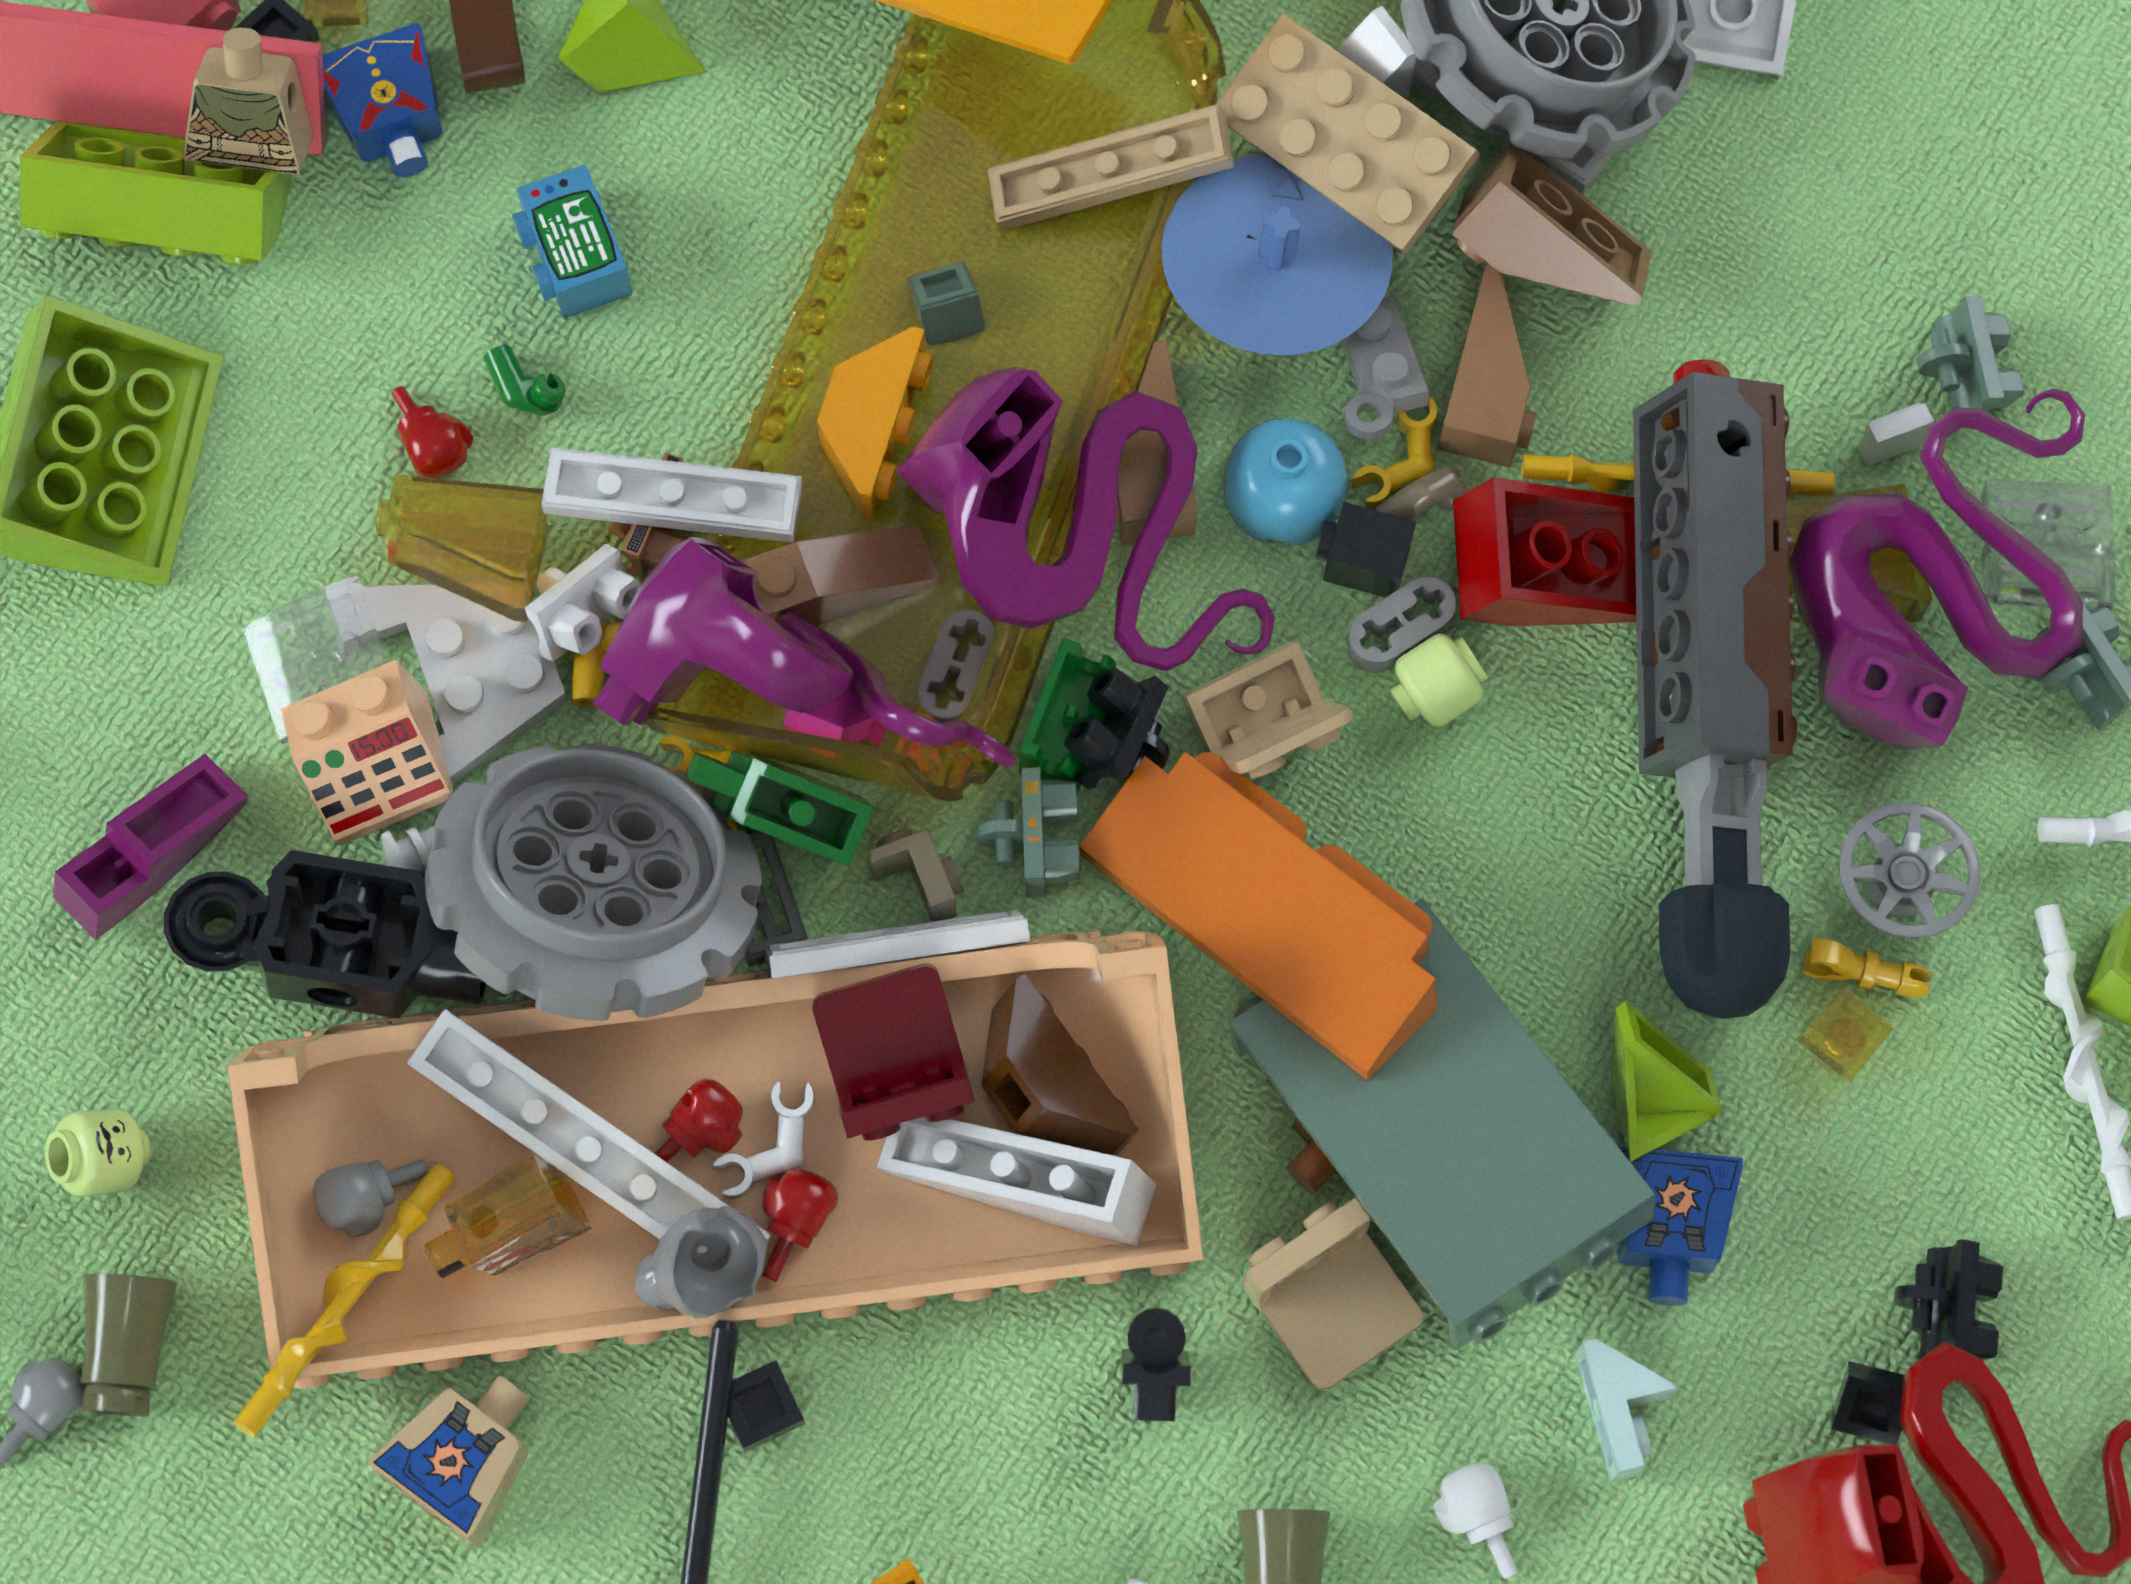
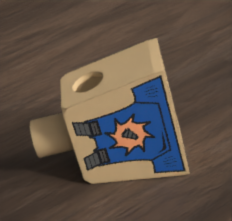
M498 1375L475 1406L449 1387L442 1391L381 1447L367 1463L379 1476L477 1549L487 1534L529 1454L524 1443L507 1431V1429L530 1401V1398L500 1375Z

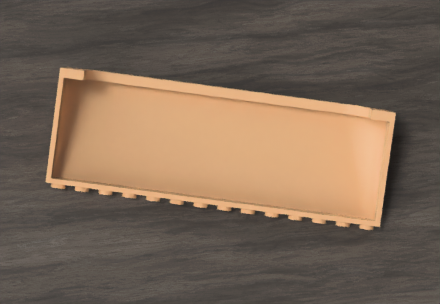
M1079 931L1029 936L1030 941L775 979H772L768 969L734 973L726 978L711 976L706 977L701 998L676 1010L647 1018L638 1017L632 1009L611 1012L610 1018L607 1021L569 1018L537 1009L535 999L449 1010L653 1153L671 1137L665 1131L662 1124L671 1116V1110L683 1094L695 1082L702 1079H714L721 1083L737 1098L743 1107L742 1119L738 1125L743 1134L741 1139L728 1152H714L705 1147L695 1158L682 1148L668 1163L735 1210L747 1214L765 1231H767L766 1229L772 1218L762 1209L763 1193L772 1178L781 1179L786 1172L754 1182L746 1195L741 1198L730 1199L723 1196V1191L740 1185L744 1180L745 1172L737 1165H730L716 1170L713 1164L725 1154L734 1153L747 1158L776 1148L778 1114L772 1105L771 1093L773 1087L779 1081L782 1093L781 1104L788 1109H797L804 1103L806 1084H810L814 1094V1105L808 1116L804 1118L802 1147L804 1161L800 1169L817 1173L834 1185L838 1192L836 1207L829 1213L817 1237H813L809 1249L794 1244L777 1283L761 1276L755 1286L756 1295L754 1299H744L732 1304L728 1310L706 1318L695 1319L692 1316L682 1314L675 1308L671 1311L661 1310L658 1307L650 1308L640 1302L634 1289L638 1266L644 1257L656 1251L660 1239L561 1172L558 1168H551L548 1164H543L546 1161L545 1159L407 1064L443 1011L403 1015L399 1019L388 1017L304 1031L303 1038L268 1040L250 1046L238 1052L228 1063L227 1069L270 1370L277 1366L278 1356L286 1342L298 1337H305L325 1312L322 1297L328 1274L343 1262L366 1260L393 1224L400 1200H406L424 1177L422 1176L392 1187L395 1198L394 1203L384 1207L383 1219L378 1228L371 1233L352 1238L345 1230L327 1227L320 1217L314 1202L313 1188L315 1181L324 1172L338 1166L364 1161L369 1163L377 1159L381 1161L386 1172L421 1159L424 1160L428 1171L434 1163H439L447 1167L454 1174L455 1180L427 1215L428 1222L409 1236L408 1258L403 1270L385 1272L376 1276L343 1318V1325L349 1340L344 1344L323 1346L298 1376L294 1388L320 1386L331 1381L330 1374L357 1371L358 1379L368 1380L388 1377L398 1372V1365L421 1362L424 1364V1369L428 1371L446 1370L463 1365V1357L490 1354V1359L493 1362L515 1361L528 1357L530 1355V1348L556 1345L557 1352L577 1353L595 1348L597 1346V1339L622 1336L624 1344H645L662 1339V1331L689 1328L690 1335L707 1336L711 1335L712 1327L717 1320L735 1322L755 1319V1325L758 1327H776L795 1321L794 1314L821 1310L823 1318L835 1319L856 1315L861 1312L860 1305L887 1302L888 1309L905 1310L925 1305L927 1303L926 1296L952 1293L953 1300L974 1301L990 1297L992 1295V1288L1018 1284L1020 1292L1034 1293L1058 1287L1057 1279L1084 1276L1085 1283L1104 1284L1121 1280L1124 1277V1270L1149 1267L1150 1274L1173 1275L1185 1272L1189 1269L1188 1262L1203 1260L1166 944L1159 935L1149 932L1126 931L1121 934L1100 936V931ZM928 963L935 966L939 972L975 1102L963 1105L964 1111L950 1119L1014 1133L983 1090L981 1084L991 1011L1014 980L1027 974L1037 990L1049 1000L1054 1013L1077 1045L1086 1051L1092 1066L1113 1095L1125 1105L1131 1120L1139 1129L1136 1135L1117 1155V1157L1132 1160L1157 1184L1138 1245L1135 1246L1076 1232L878 1170L877 1165L887 1137L866 1141L863 1140L862 1135L847 1139L840 1116L837 1091L812 1010L814 998L823 992L920 964ZM542 1160L541 1163L543 1165L541 1166L545 1170H537L543 1176L539 1178L536 1172L535 1176L532 1175L537 1180L535 1181L537 1184L533 1186L529 1183L527 1186L525 1180L517 1183L519 1191H521V1188L523 1190L526 1189V1191L468 1218L448 1210V1207L445 1208L448 1203L495 1175V1179L491 1183L489 1182V1184L503 1197L498 1191L499 1188L493 1183L497 1181V1178L507 1180L511 1175L505 1174L515 1171L512 1168L513 1166L518 1164L525 1169L527 1168L524 1165L525 1163ZM519 1173L513 1175L509 1180L516 1177ZM518 1177L517 1179L513 1180V1182H516L521 1178ZM485 1186L476 1190L489 1203L488 1194L483 1190ZM469 1194V1195L476 1201V1203H477L482 1209H484V1208L477 1202V1200H476L471 1194ZM462 1199L458 1200L468 1213L472 1215L469 1212L470 1208ZM560 1213L563 1214L569 1223V1219L572 1218L573 1222L575 1220L579 1226L583 1224L587 1228L585 1231L580 1226L582 1233L573 1238L571 1237V1239L569 1238V1240L567 1239V1241L565 1240V1242L563 1241L560 1245L558 1243L551 1244L554 1247L553 1249L502 1274L496 1275L493 1273L491 1275L473 1266L476 1262L524 1234L526 1236L531 1234L535 1238L532 1234V1230L535 1228L543 1236L544 1234L546 1235L545 1223L550 1222V1220L552 1221V1219L554 1220V1218L558 1221L557 1215ZM769 1231L767 1232L771 1234V1237L768 1240L762 1274L780 1237ZM459 1259L463 1264L468 1263L466 1267L444 1279L437 1274V1271Z

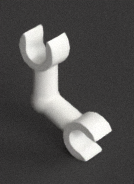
M779 1081L773 1087L771 1093L772 1105L778 1114L776 1148L747 1158L734 1153L725 1154L713 1164L716 1170L730 1165H737L745 1172L743 1182L737 1187L723 1191L724 1197L730 1199L741 1198L750 1191L754 1182L802 1166L804 1161L802 1149L804 1118L808 1116L814 1105L813 1089L809 1083L806 1084L804 1103L797 1109H788L781 1104L782 1093Z

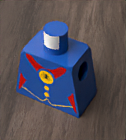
M419 22L323 54L325 102L362 161L371 162L387 156L394 175L398 177H409L422 172L429 163L422 144L439 138L443 134L430 57Z

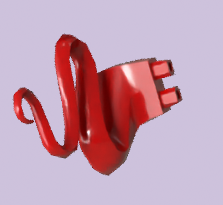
M1943 1342L1908 1369L1903 1378L1900 1423L1916 1459L1956 1512L1982 1560L1984 1580L1981 1584H2045L2036 1545L2002 1490L1956 1438L1943 1412V1390L1952 1381L1962 1385L1981 1408L2012 1482L2038 1535L2071 1574L2107 1577L2131 1558V1505L2121 1462L2124 1444L2131 1438V1421L2124 1419L2107 1433L2101 1454L2111 1529L2108 1547L2101 1554L2085 1552L2062 1521L2039 1473L2026 1435L2008 1394L1984 1361L1960 1348ZM1860 1445L1830 1450L1752 1480L1755 1496L1747 1500L1743 1504L1747 1528L1755 1536H1763L1767 1561L1761 1562L1759 1568L1755 1571L1758 1584H1974L1959 1568L1913 1487L1899 1445Z

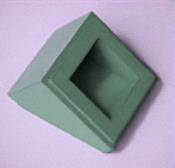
M965 262L955 263L906 278L921 328L925 329V340L929 345H936L976 334L985 329L979 293Z

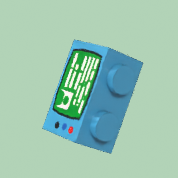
M586 164L516 188L522 211L512 214L516 230L524 249L532 246L536 247L541 263L532 266L538 287L544 301L556 299L563 319L633 295L626 264Z

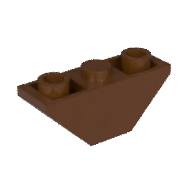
M1027 974L1016 978L991 1011L981 1087L1015 1134L1117 1156L1139 1129L1131 1120L1125 1105L1113 1095L1092 1066L1086 1051L1077 1045L1058 1019L1049 1000L1037 990Z

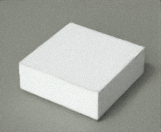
M1917 403L1868 423L1857 447L1866 467L1923 445L1927 429L1934 423L1926 404Z

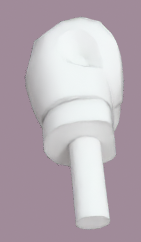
M1477 1462L1464 1465L1448 1473L1441 1482V1498L1433 1504L1439 1523L1446 1531L1466 1533L1471 1545L1486 1539L1502 1578L1505 1579L1517 1574L1518 1570L1501 1532L1512 1528L1514 1524L1508 1514L1511 1512L1505 1488L1496 1469L1489 1464Z

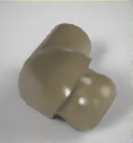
M1441 466L1403 487L1376 506V511L1413 520L1437 503L1443 510H1453V500L1467 493L1468 489L1464 482L1460 480V473L1458 471Z

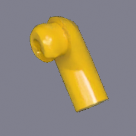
M622 620L602 624L603 634L600 638V643L583 656L573 652L571 703L573 705L583 708L596 707L593 702L604 687V675L606 674L599 666Z

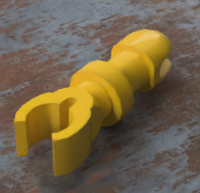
M1813 938L1811 949L1805 952L1803 973L1813 978L1822 980L1853 979L1856 980V986L1859 988L1871 990L1873 985L1894 989V994L1909 998H1921L1930 992V986L1926 982L1932 979L1931 972L1918 964L1903 961L1900 965L1880 960V954L1870 950H1865L1863 955L1855 954L1852 949L1845 947L1843 944L1824 938Z

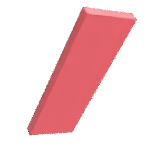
M0 1V113L186 137L192 86L206 50L214 46L223 47V36L227 31ZM260 35L262 53L288 56L296 63L313 130V140L308 153L322 155L327 144L322 43Z

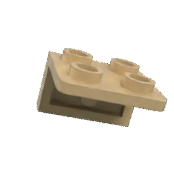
M1290 641L1180 695L1205 752L1218 755L1233 772L1238 774L1248 772L1250 778L1260 777L1280 768L1285 764L1283 755L1302 745H1305L1307 750H1314L1334 742L1342 736L1339 727L1354 719L1348 706L1323 699L1301 646L1296 641Z
M1356 1197L1342 1207H1339L1336 1201L1333 1200L1317 1209L1303 1221V1225L1307 1230L1289 1243L1285 1244L1282 1238L1278 1237L1265 1244L1248 1259L1253 1267L1247 1270L1245 1275L1244 1290L1311 1385L1320 1391L1332 1388L1419 1328L1423 1320L1422 1310L1367 1235L1371 1218Z

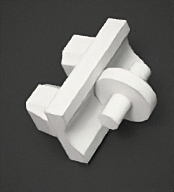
M605 544L567 575L561 570L551 567L538 576L537 586L541 595L527 605L525 611L539 635L540 643L538 649L540 655L552 662L568 650L584 656L600 643V638L603 634L600 624L612 615L619 618L625 617L640 584L636 578L625 572L618 549Z

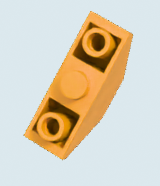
M912 326L835 365L817 419L820 445L862 517L874 519L880 499L890 501L898 477V473L895 471L898 465L892 463L898 444L908 445L916 421V409L910 408L916 389L926 390L931 377L934 355L926 351L925 329Z

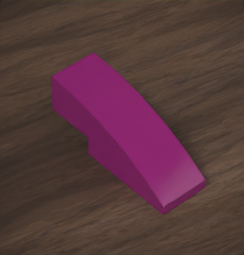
M206 754L202 755L106 823L105 836L56 870L53 898L97 940L130 915L182 870L247 803L248 795Z

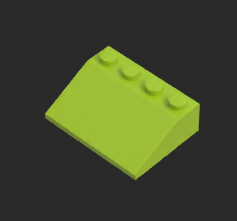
M46 294L25 318L0 413V555L30 564L160 586L168 584L224 356Z

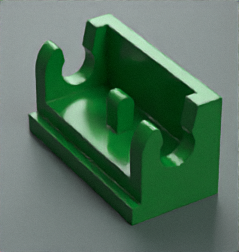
M1063 638L1019 749V773L1021 774V768L1040 767L1041 780L1076 782V790L1079 794L1082 784L1075 778L1082 762L1063 744L1071 727L1080 718L1093 714L1100 721H1103L1106 713L1089 700L1087 693L1094 678L1100 673L1116 668V662L1108 655H1104L1100 662L1089 660L1082 655L1083 649L1080 643Z

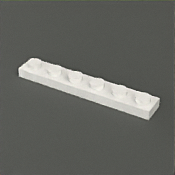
M444 1009L407 1062L412 1068L658 1239H661L682 1215L700 1207L717 1209L722 1206H729L447 1009ZM757 1225L768 1241L771 1234ZM700 1246L697 1249V1253L700 1254L707 1251L706 1246Z

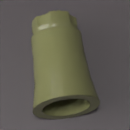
M84 1274L85 1342L81 1384L87 1386L83 1395L82 1411L105 1415L148 1416L150 1405L149 1390L156 1389L159 1356L166 1321L178 1283L165 1279L134 1275Z
M1302 1509L1236 1511L1243 1548L1245 1584H1321L1324 1547L1331 1512Z

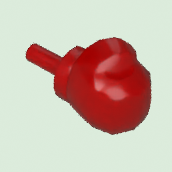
M404 386L397 387L392 391V397L404 414V417L397 425V431L401 436V441L416 473L424 480L437 479L461 467L467 461V449L473 444V436L468 427L451 414L438 413L433 406L426 405L418 408Z
M702 1079L695 1082L671 1110V1116L662 1124L665 1131L671 1137L654 1154L668 1163L682 1148L694 1158L705 1147L719 1153L730 1151L743 1135L738 1127L742 1119L743 1107L737 1098L718 1081Z
M793 1168L787 1171L781 1179L772 1178L768 1182L763 1193L762 1209L772 1219L766 1230L780 1237L764 1269L763 1277L777 1283L794 1244L809 1249L813 1237H817L829 1213L833 1211L838 1202V1192L829 1180L812 1171Z

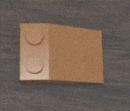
M1509 140L1465 189L1452 234L1457 238V243L1461 250L1472 260L1481 264L1487 262L1500 273L1633 306L1643 298L1652 251L1533 153L1515 147Z

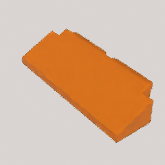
M1185 751L1169 774L1144 756L1080 844V856L1368 1081L1437 1011L1436 978L1418 965L1429 954L1428 938L1432 933V921L1429 915L1341 848L1335 845H1324L1315 850L1305 843L1307 838L1305 822L1246 776L1231 771L1227 763L1218 755L1204 752L1196 757H1192Z

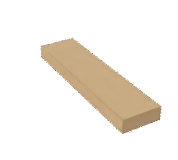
M1216 104L987 169L996 223L1004 231L1230 169L1235 166L1225 112L1220 104Z

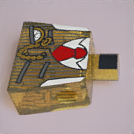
M531 1154L448 1203L444 1209L452 1229L424 1244L433 1268L443 1279L470 1264L476 1269L495 1276L591 1230L592 1227L567 1175L552 1164Z

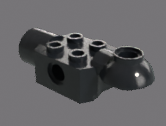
M291 850L272 869V876L266 881L269 896L264 895L248 878L231 872H206L187 880L172 894L164 911V935L171 950L189 966L206 972H227L243 965L258 967L270 998L399 1019L418 995L480 1005L487 984L471 972L455 956L454 950L458 932L442 930L435 925L427 903L425 882L421 871ZM216 918H226L235 923L228 933L221 936H212L203 931L204 926Z

